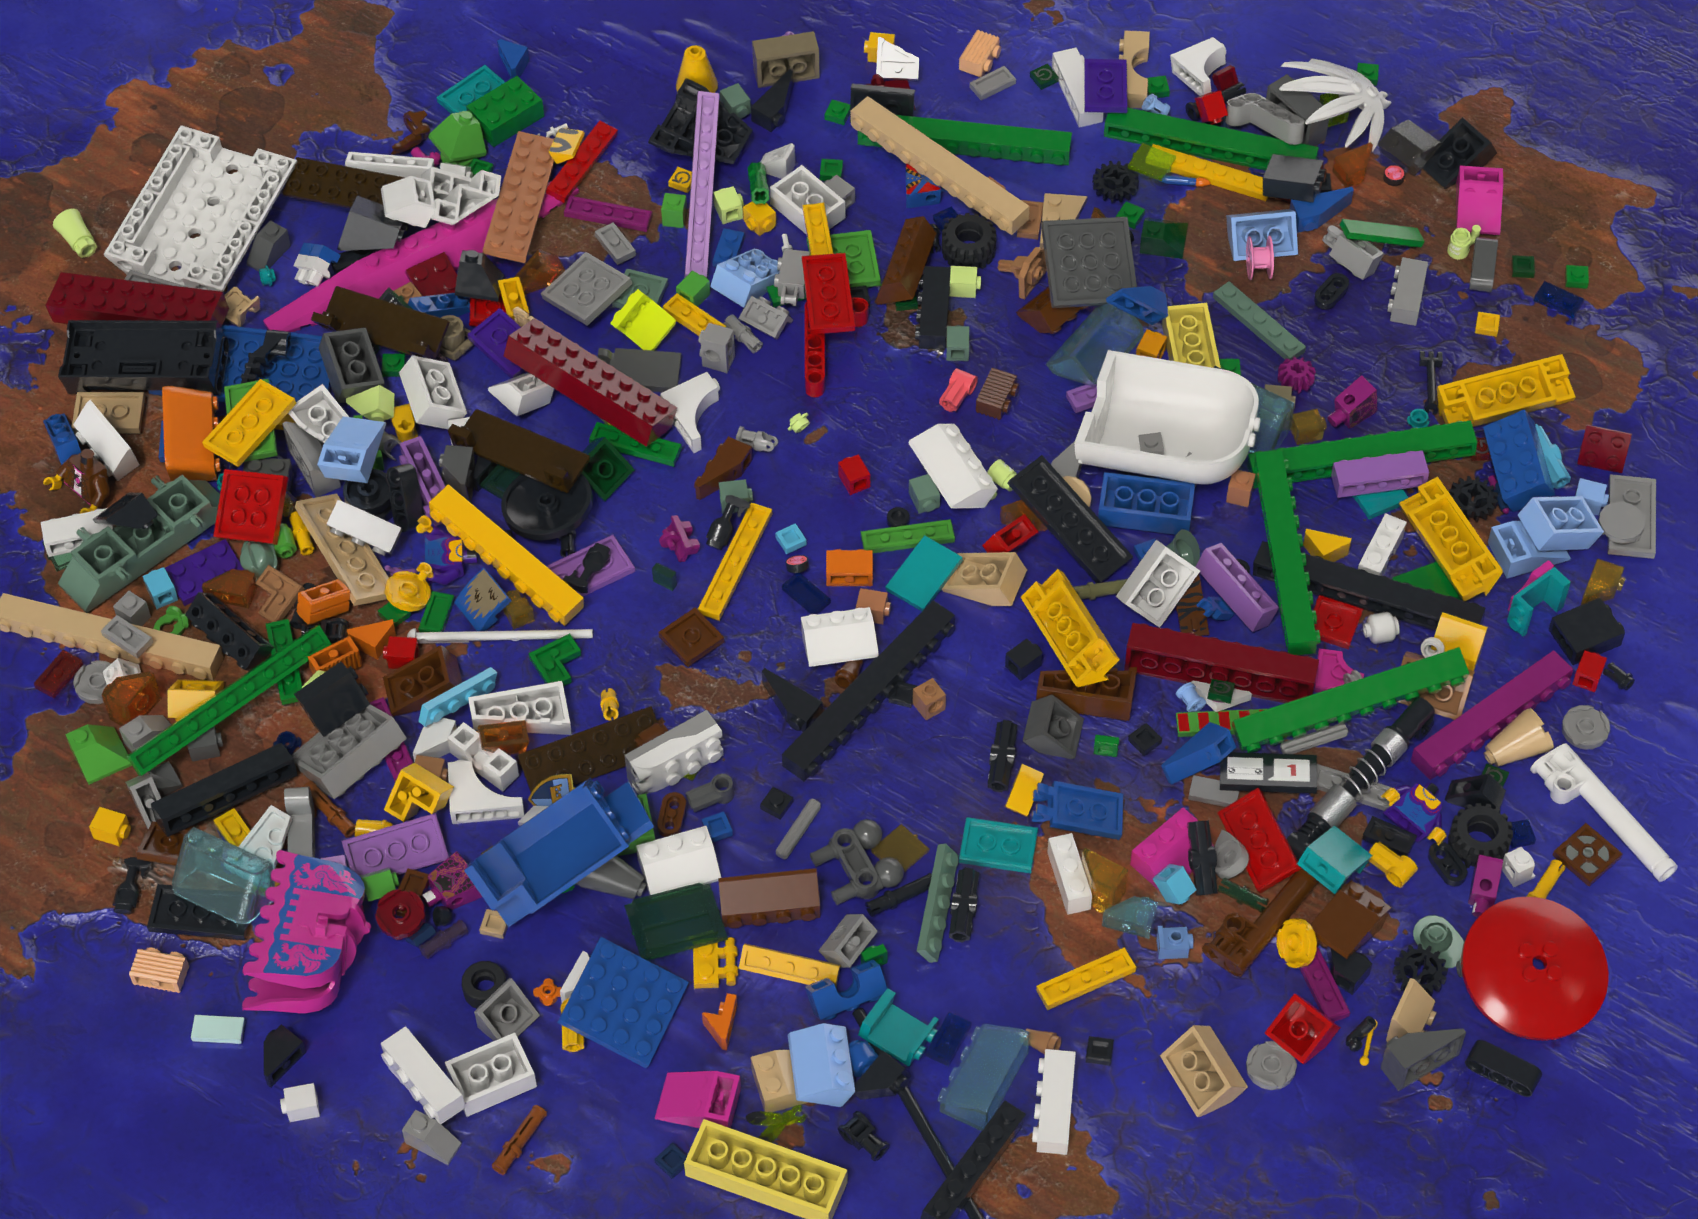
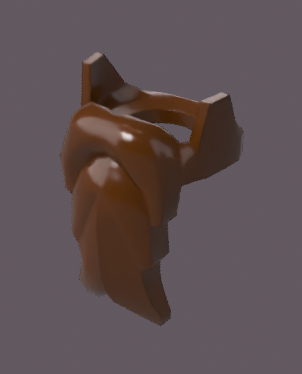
M424 110L418 112L408 111L404 114V123L411 134L392 146L393 151L391 155L396 156L401 152L407 151L419 145L429 136L430 126L422 123L423 119L427 116Z

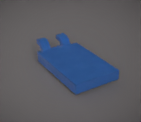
M1054 781L1051 786L1038 783L1037 790L1033 791L1034 801L1047 800V806L1042 804L1036 805V811L1032 812L1033 822L1050 821V827L1116 840H1120L1122 837V793Z

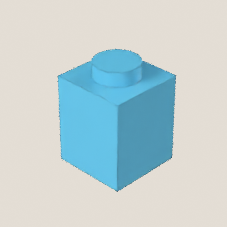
M164 567L142 576L156 609L178 600L175 587Z
M1169 864L1152 878L1165 901L1169 903L1183 904L1197 890L1183 866Z

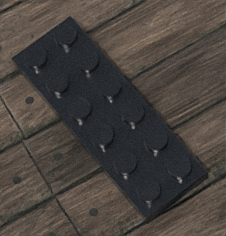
M1043 455L1008 481L1007 484L1096 583L1104 582L1133 558L1130 552Z

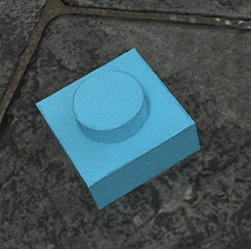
M796 523L775 533L777 541L786 554L807 545L806 538Z

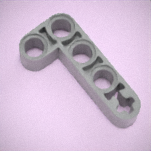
M1247 93L1227 101L1226 109L1228 115L1225 121L1228 125L1241 126L1252 123L1288 144L1296 145L1303 142L1305 120L1256 93Z
M310 787L285 788V808L287 814L292 819L288 830V852L315 858V812Z

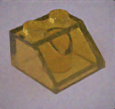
M1084 848L1081 862L1092 893L1091 906L1098 912L1112 915L1125 895L1128 869Z

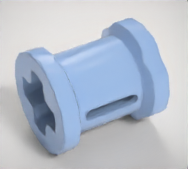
M1151 94L1144 100L1142 109L1167 116L1170 106L1167 103L1163 104L1157 99L1156 95Z
M1191 682L1182 685L1177 690L1176 696L1183 700L1188 712H1198L1205 706L1206 700L1199 696L1195 690L1196 686Z

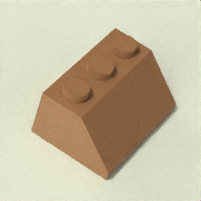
M1406 651L1401 666L1424 659L1425 657ZM1468 669L1469 675L1465 679V683L1459 686L1452 687L1450 684L1443 686V690L1437 693L1429 694L1425 692L1419 695L1433 706L1435 714L1455 720L1462 715L1475 671ZM1406 699L1397 702L1409 706L1413 701L1407 702Z

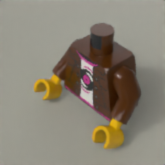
M85 449L79 454L71 455L56 471V476L47 477L43 481L44 485L52 483V487L49 490H58L62 486L61 479L63 478L64 483L90 505V508H82L80 514L101 508L105 499L109 497L110 488L108 485L107 469L94 457V452L90 449Z

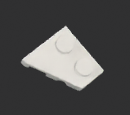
M878 37L876 74L882 76L883 79L918 80L919 58L885 41L884 38Z

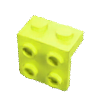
M637 289L628 297L622 309L615 313L610 324L630 338L641 349L654 351L674 327L676 320L646 294Z

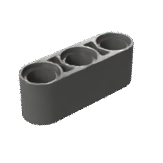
M1476 237L1469 285L1470 290L1492 292L1498 239Z

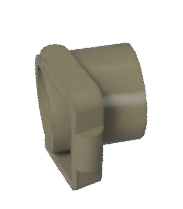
M447 315L441 317L450 323L438 353L451 360H456L472 347L473 343L469 339H465V336L468 337L467 334L471 331L464 328L463 322L459 317Z

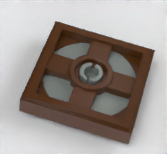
M1585 823L1555 849L1552 856L1561 861L1565 867L1586 885L1591 886L1622 858L1623 853Z

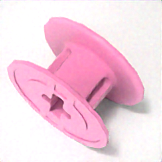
M1248 236L1246 243V266L1249 280H1252L1254 269H1267L1268 278L1272 279L1274 252L1271 236L1267 238L1266 247H1253L1252 239Z

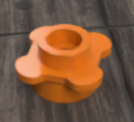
M547 978L540 987L534 988L533 995L539 997L543 1005L550 1006L558 1000V997H561V987H557L552 979Z

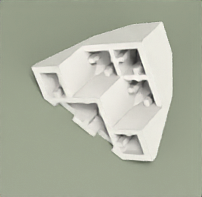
M430 167L421 175V179L431 181L436 209L431 219L446 224H456L499 196L501 175L484 170L469 178Z

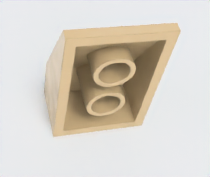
M1016 552L957 553L963 557V561L942 588L943 592L990 606H1012L1027 571Z
M774 1050L751 1057V1070L765 1114L808 1103L796 1100L790 1050Z

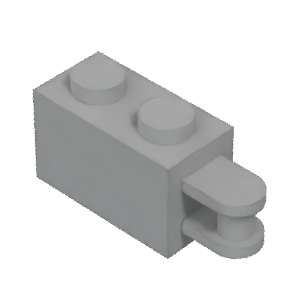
M1332 225L1329 226L1327 229L1328 234L1324 235L1322 239L1325 244L1332 248L1329 255L1338 264L1345 266L1354 276L1362 280L1374 274L1384 253L1368 241L1347 239L1339 228Z
M784 249L783 257L778 258L777 270H780V272L775 274L774 287H778L781 305L790 303L793 306H797L798 298L804 299L805 285L802 256H810V251Z

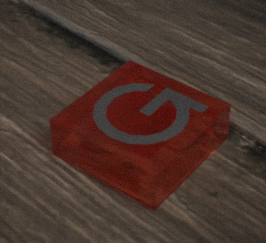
M1486 437L1476 438V453L1470 456L1471 461L1492 460Z

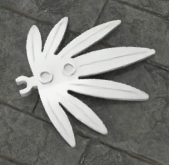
M1311 59L1309 62H1284L1281 67L1305 69L1329 76H1311L1283 84L1279 90L1339 94L1340 98L1334 99L1319 108L1305 121V124L1329 119L1359 107L1362 111L1350 131L1345 148L1362 134L1371 120L1367 156L1374 151L1383 130V109H1386L1391 104V101L1385 99L1388 96L1386 92H1379L1371 81L1361 73L1331 62Z

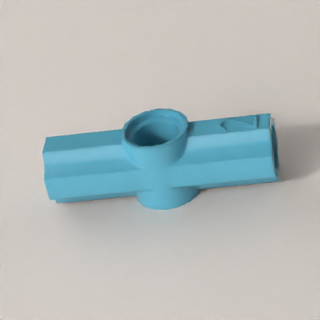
M1535 424L1553 488H1563L1566 484L1570 483L1571 477L1562 463L1560 449L1556 444H1551L1542 426Z

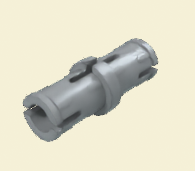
M732 314L725 319L724 325L727 328L734 329L737 341L744 343L752 353H756L761 349L763 343L735 315Z

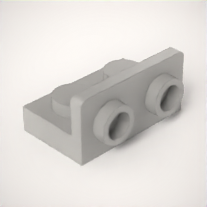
M751 296L738 319L778 339L786 323L791 324L793 321L788 315L789 311L781 306L777 308L770 306L771 302L761 296L759 299Z

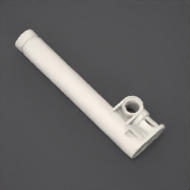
M1567 743L1543 755L1531 766L1530 771L1533 774L1538 773L1545 781L1544 785L1550 790V797L1554 802L1565 804L1582 795L1651 873L1653 872L1654 877L1659 882L1666 880L1677 870L1678 865L1669 858V855Z

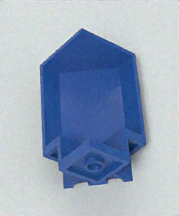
M590 777L499 840L492 848L467 865L464 869L465 873L491 910L496 909L508 927L527 914L537 911L628 848L631 842L654 827L629 781L604 797L603 793L605 790L598 780L593 782Z

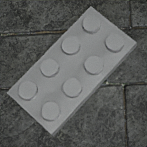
M1610 474L1608 504L1621 501L1636 506L1644 515L1645 527L1642 535L1632 543H1616L1609 540L1608 537V554L1654 559L1656 554V479Z

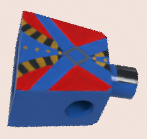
M906 164V208L939 204L941 192L948 191L941 186L935 185L931 179L919 174L915 168Z

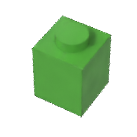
M665 193L661 208L662 226L684 228L687 216L686 195Z
M692 270L676 286V293L698 307L710 295V281L704 275H699Z
M389 867L360 876L364 882L368 902L382 898L386 893L396 890L395 887L400 886L396 872L391 873Z

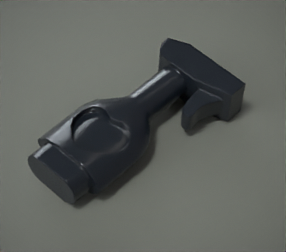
M726 495L725 501L727 505L723 515L712 522L706 535L708 539L706 545L722 551L723 546H727L732 534L733 527L730 519L735 507L739 508L737 517L740 518L742 512L749 509L751 504L733 495Z
M595 543L593 547H590L583 559L584 571L580 578H577V571L574 570L570 576H564L563 581L579 593H588V581L593 573L600 571L605 566L610 557V548Z
M136 857L124 859L128 871L125 881L117 887L112 904L115 906V913L132 914L139 897V888L135 884L137 871L141 872L142 879H145L146 873L149 870H153V862L139 860Z

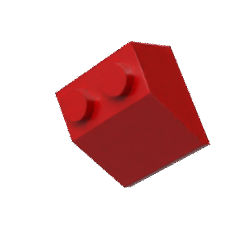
M1294 993L1265 1031V1034L1298 1061L1305 1064L1329 1044L1341 1027L1306 999Z

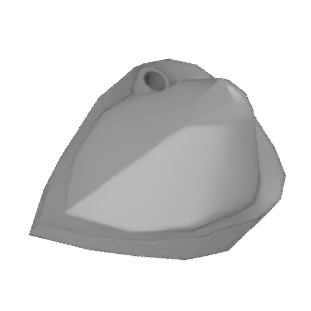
M1221 830L1214 847L1217 856L1215 874L1225 880L1244 871L1249 861V854L1240 841L1230 833Z

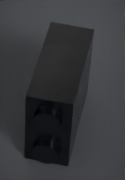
M1273 154L1263 176V196L1314 202L1316 195L1321 193L1322 182L1326 180L1327 170L1323 169L1324 160Z
M1601 597L1552 617L1549 626V632L1572 665L1580 663L1584 650L1602 654L1621 646L1625 635L1623 625L1617 622L1612 615L1611 608L1607 604L1605 605Z
M341 661L294 693V696L314 727L323 737L370 705L366 698L369 694L362 683L358 684L356 682V679L359 678L351 666L346 668Z

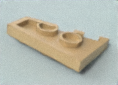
M1045 193L1042 221L1078 219L1082 208L1087 203V196ZM1041 230L1040 247L1044 248Z

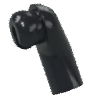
M1367 1016L1346 1037V1046H1349V1049L1354 1052L1362 1048L1361 1040L1376 1026V1021L1372 1017Z

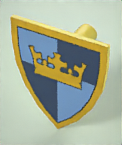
M572 774L555 775L541 781L533 789L528 800L533 806H550L576 788L573 787Z

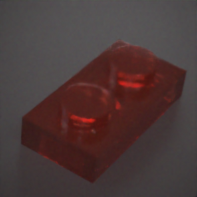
M62 650L34 682L35 688L55 698L83 666L82 660Z

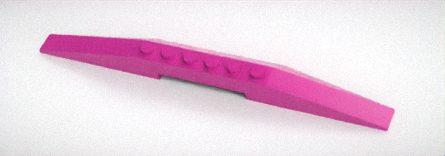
M576 188L570 196L578 194L579 189ZM545 193L538 218H544L550 213L552 208L555 206L559 207L564 203ZM498 198L491 200L454 225L438 222L402 239L401 242H396L394 248L381 249L356 261L321 283L319 287L313 288L264 319L265 326L268 330L295 332L301 330L300 327L311 324V326L317 325L311 321L313 312L322 314L323 311L326 312L336 286L383 300L388 293L392 294V291L410 282L405 273L406 269L443 252L447 255L454 270H458L462 250H474L483 253L484 243Z

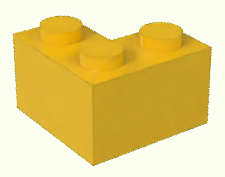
M414 762L401 769L384 810L403 822L417 815L420 807L433 814L446 806L454 786Z

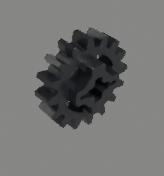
M1109 161L1108 166L1101 164V169H1095L1092 180L1093 190H1097L1096 195H1103V200L1111 198L1112 203L1115 199H1118L1121 203L1124 197L1130 200L1131 194L1135 195L1136 189L1139 187V175L1135 173V168L1129 169L1128 163L1123 166L1120 161L1117 164Z
M1467 476L1466 481L1459 478L1458 484L1453 482L1451 489H1449L1450 495L1468 521L1470 518H1474L1475 522H1478L1479 517L1486 520L1488 514L1493 515L1498 503V493L1494 492V485L1487 486L1488 480L1480 482L1479 476L1475 480Z
M1418 944V948L1415 950L1409 945L1407 952L1404 950L1400 951L1399 957L1395 958L1394 965L1396 966L1393 968V974L1397 975L1395 983L1402 982L1401 991L1405 990L1410 978L1415 979L1430 996L1433 994V989L1437 992L1441 990V984H1445L1447 979L1445 976L1447 975L1448 968L1444 967L1445 959H1438L1439 951L1433 954L1431 952L1432 946H1428L1424 950L1421 944ZM1423 965L1422 973L1420 972L1419 976H1417L1418 970Z

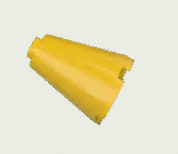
M694 45L685 50L676 81L677 92L686 78L706 87L712 93H715L717 90V79L702 47Z

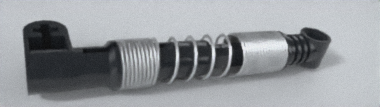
M1416 697L1391 726H1386L1371 743V749H1365L1366 754L1364 757L1357 758L1358 763L1356 766L1349 767L1350 778L1342 775V780L1345 783L1342 786L1334 784L1314 808L1311 809L1302 827L1287 837V841L1298 861L1311 843L1334 825L1338 827L1357 806L1356 802L1362 800V793H1369L1370 785L1377 784L1378 776L1385 775L1386 767L1393 766L1407 750L1409 741L1413 737L1421 741L1429 733L1434 724L1435 709L1427 700L1422 697ZM1360 793L1361 798L1355 800L1356 795Z

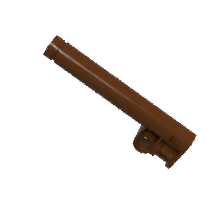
M1303 868L1297 871L1254 923L1237 913L1225 916L1222 926L1215 933L1216 937L1211 943L1203 945V953L1229 973L1241 977L1319 881ZM1229 927H1235L1238 930H1231Z

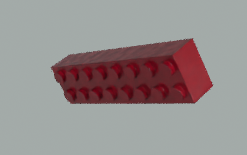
M65 272L60 273L45 305L52 321L68 324V320L218 321L222 327L229 311V306L221 291Z
M536 318L508 336L503 355L505 358L647 447L672 428L678 407Z
M1132 623L1127 643L1124 671H1127L1129 667H1137L1136 674L1181 683L1199 681L1211 684L1212 679L1235 683L1234 689L1249 691L1252 693L1251 697L1288 703L1313 695L1319 659H1314L1310 656L1293 655L1285 651L1268 650L1260 646L1243 645L1239 642L1223 641L1215 637L1208 638L1193 633L1173 631L1169 628L1152 627L1144 623Z

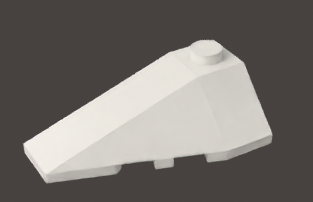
M323 384L298 400L296 405L288 412L299 428L323 443L329 438L342 417H349Z

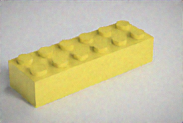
M705 1119L684 1162L685 1176L805 1219H832L847 1185V1169Z

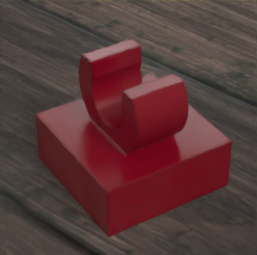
M1231 65L1217 71L1212 76L1217 91L1225 90L1238 83L1235 67Z

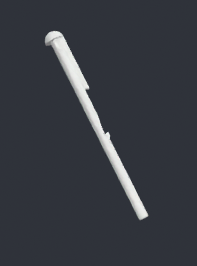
M413 628L408 632L407 637L417 638L418 644L469 643V641L559 639L569 633L573 639L593 638V629L417 632L416 628Z

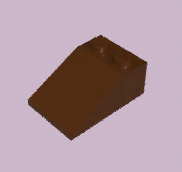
M442 645L383 677L390 712L393 716L419 711L422 704L462 683L456 656Z
M1351 880L1336 893L1310 925L1318 940L1347 959L1381 930L1392 907L1381 898L1365 890L1360 884Z

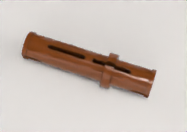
M314 781L305 783L303 787H310L313 803L328 818L327 821L330 825L336 826L346 838L353 836L356 825L346 817L345 811L342 808H338L319 789Z
M534 1105L512 1138L503 1144L502 1152L491 1165L497 1173L505 1175L515 1158L521 1156L522 1148L544 1117L547 1116V1112L542 1107Z

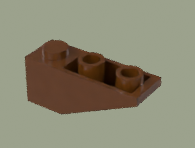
M728 436L725 442L718 446L713 460L710 459L707 462L703 475L697 477L694 483L696 499L701 500L719 490V482L734 481L741 477L753 460L752 446Z

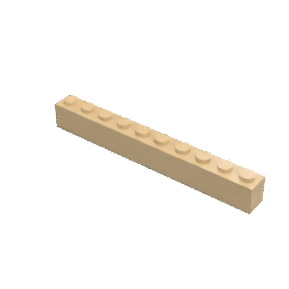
M867 96L850 111L851 125L855 130L861 131L871 141L883 146L887 152L899 157L903 163L915 168L919 174L931 179L935 185L947 190L950 195L957 197L966 206L973 208L982 216L991 220L1001 230H1005L1013 235L1029 220V205Z
M5 593L0 598V630L3 632H15L24 637H35L48 643L56 642L69 648H81L90 653L97 652L111 658H122L135 664L143 663L155 669L163 668L171 670L176 674L184 673L201 680L209 679L214 681L224 658L220 645L132 624L152 637L153 640L152 645L137 659L102 636L101 630L112 619Z

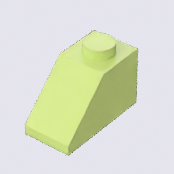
M378 385L346 398V403L369 420L384 422L394 417L395 393Z

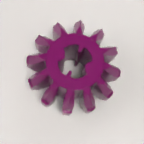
M1293 356L1291 360L1286 358L1283 364H1280L1277 379L1281 386H1290L1292 391L1296 390L1300 394L1302 390L1308 391L1310 386H1313L1316 371L1312 367L1311 361L1304 362V357L1299 360Z

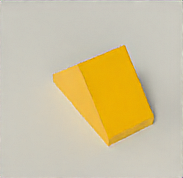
M1306 529L1303 546L1310 555L1335 562L1348 555L1352 538Z

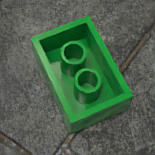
M518 76L466 106V110L470 111L480 122L483 138L493 148L517 134L518 131H522L544 117L542 99Z

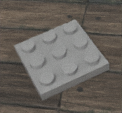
M585 252L541 292V296L545 301L588 326L633 283L630 277Z

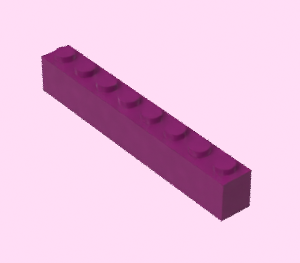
M1553 650L1415 747L1411 762L1429 780L1437 775L1442 776L1454 763L1459 764L1472 750H1479L1485 741L1489 738H1495L1503 728L1508 726L1524 710L1529 708L1534 710L1540 702L1548 701L1554 695V692L1559 689H1565L1572 681L1573 668Z

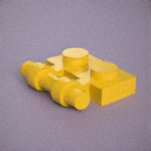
M726 938L723 948H718V939L693 940L694 989L719 988V979L725 978L726 985H736L738 967L736 966L735 957L738 956V948L735 946L734 938ZM718 959H726V966L718 967Z

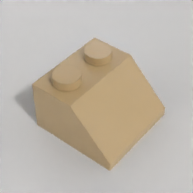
M1410 978L1394 1012L1386 1038L1387 1042L1396 1036L1400 1038L1407 1033L1426 1032L1424 1031L1426 1025L1431 1026L1437 1014V1012L1433 1011L1435 1000L1415 979Z

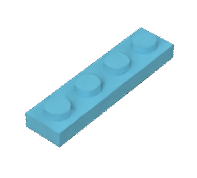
M490 667L422 704L418 722L426 727L468 704V697L490 693L495 688L497 672Z

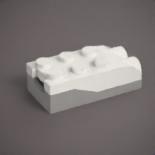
M705 710L625 754L627 780L640 795L659 791L669 785H675L683 777L695 774L701 767L718 761L724 755L723 748L720 745L721 741L719 740L722 737L721 728L709 712Z

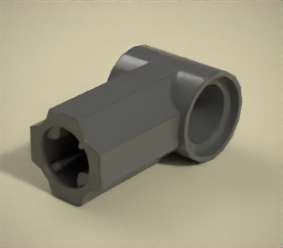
M723 773L714 776L711 782L685 792L693 812L716 803H729L735 794L732 778ZM721 787H727L725 790H718Z

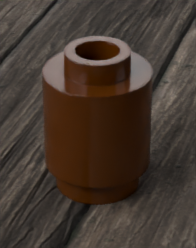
M656 722L637 734L638 737L634 739V742L638 748L664 734L668 729L664 724L659 725Z

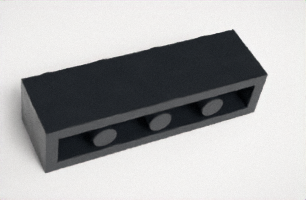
M924 267V275H921L919 281V288H923V292H918V305H921V309H917L916 322H920V326L915 328V340H919V349H946L951 267Z

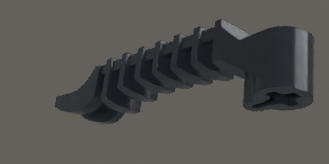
M266 331L263 345L253 353H248L249 360L248 363H245V372L241 375V383L260 380L259 377L263 378L264 376L263 367H269V364L277 356H287L291 347V332ZM229 462V464H230L229 468H230V469H236V468H237V466H235L234 464H232V463Z

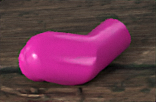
M415 147L411 151L413 157L434 159V167L440 164L441 156L437 152H431L430 156H427L419 147Z

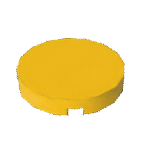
M396 572L388 578L385 584L384 593L387 600L400 610L408 612L419 611L425 608L431 597L429 583L426 580H419L418 574L413 572Z
M1293 918L1286 920L1283 923L1284 926L1282 929H1279L1277 934L1278 953L1281 959H1285L1287 966L1292 968L1306 967L1313 961L1316 954L1317 940L1315 932L1304 919Z

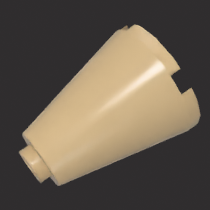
M1533 709L1524 710L1485 746L1486 752L1483 754L1490 765L1494 764L1496 767L1549 752L1554 748L1549 732L1545 733L1542 727L1544 723Z

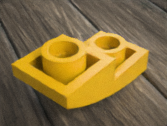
M1021 764L1004 807L1027 817L1034 802L1033 791L1037 790V784L1041 783L1044 773Z

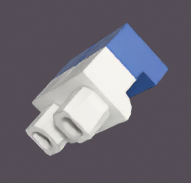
M303 243L294 263V267L299 269L294 279L304 285L311 284L319 287L323 278H330V272L327 270L330 263H337L341 255L324 245Z

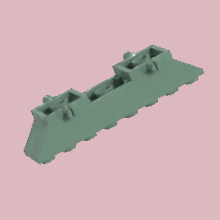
M183 474L168 483H164L159 476L153 477L151 483L158 490L147 500L158 514L153 519L154 523L144 530L142 528L133 529L119 526L111 529L107 526L100 532L92 535L84 527H81L77 530L76 534L83 542L71 551L72 559L60 578L58 585L85 613H88L215 524L220 494L206 480H188Z

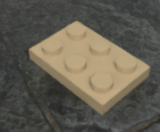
M77 392L71 427L74 433H77L73 424L89 400L93 402L118 433H140L145 404L144 392Z

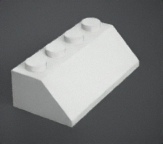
M937 424L908 442L950 508H985L998 490L991 476L988 475L981 461L976 457L969 443L966 442L955 424Z

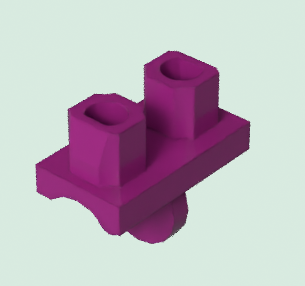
M678 515L671 516L672 522L662 531L663 535L659 538V542L662 547H669L670 550H674L679 562H685L688 555L698 552L700 543L696 538L688 539V536L692 534L690 521H680Z

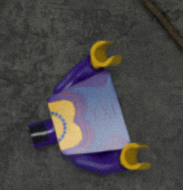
M421 516L417 520L419 523L416 526L417 532L424 533L427 531L428 534L425 535V562L420 563L416 569L420 572L418 575L419 580L424 581L427 579L429 584L439 583L447 585L457 578L464 576V564L478 563L477 552L475 550H464L461 538L454 537L435 525L431 526V519L427 516Z
M1416 783L1412 787L1408 785L1391 787L1381 795L1382 798L1385 797L1389 801V807L1383 813L1400 828L1416 834V842L1421 841L1428 835L1427 839H1434L1439 846L1447 836L1445 831L1442 830V815L1440 813L1442 803L1435 798L1439 792L1435 784L1427 783L1422 787Z

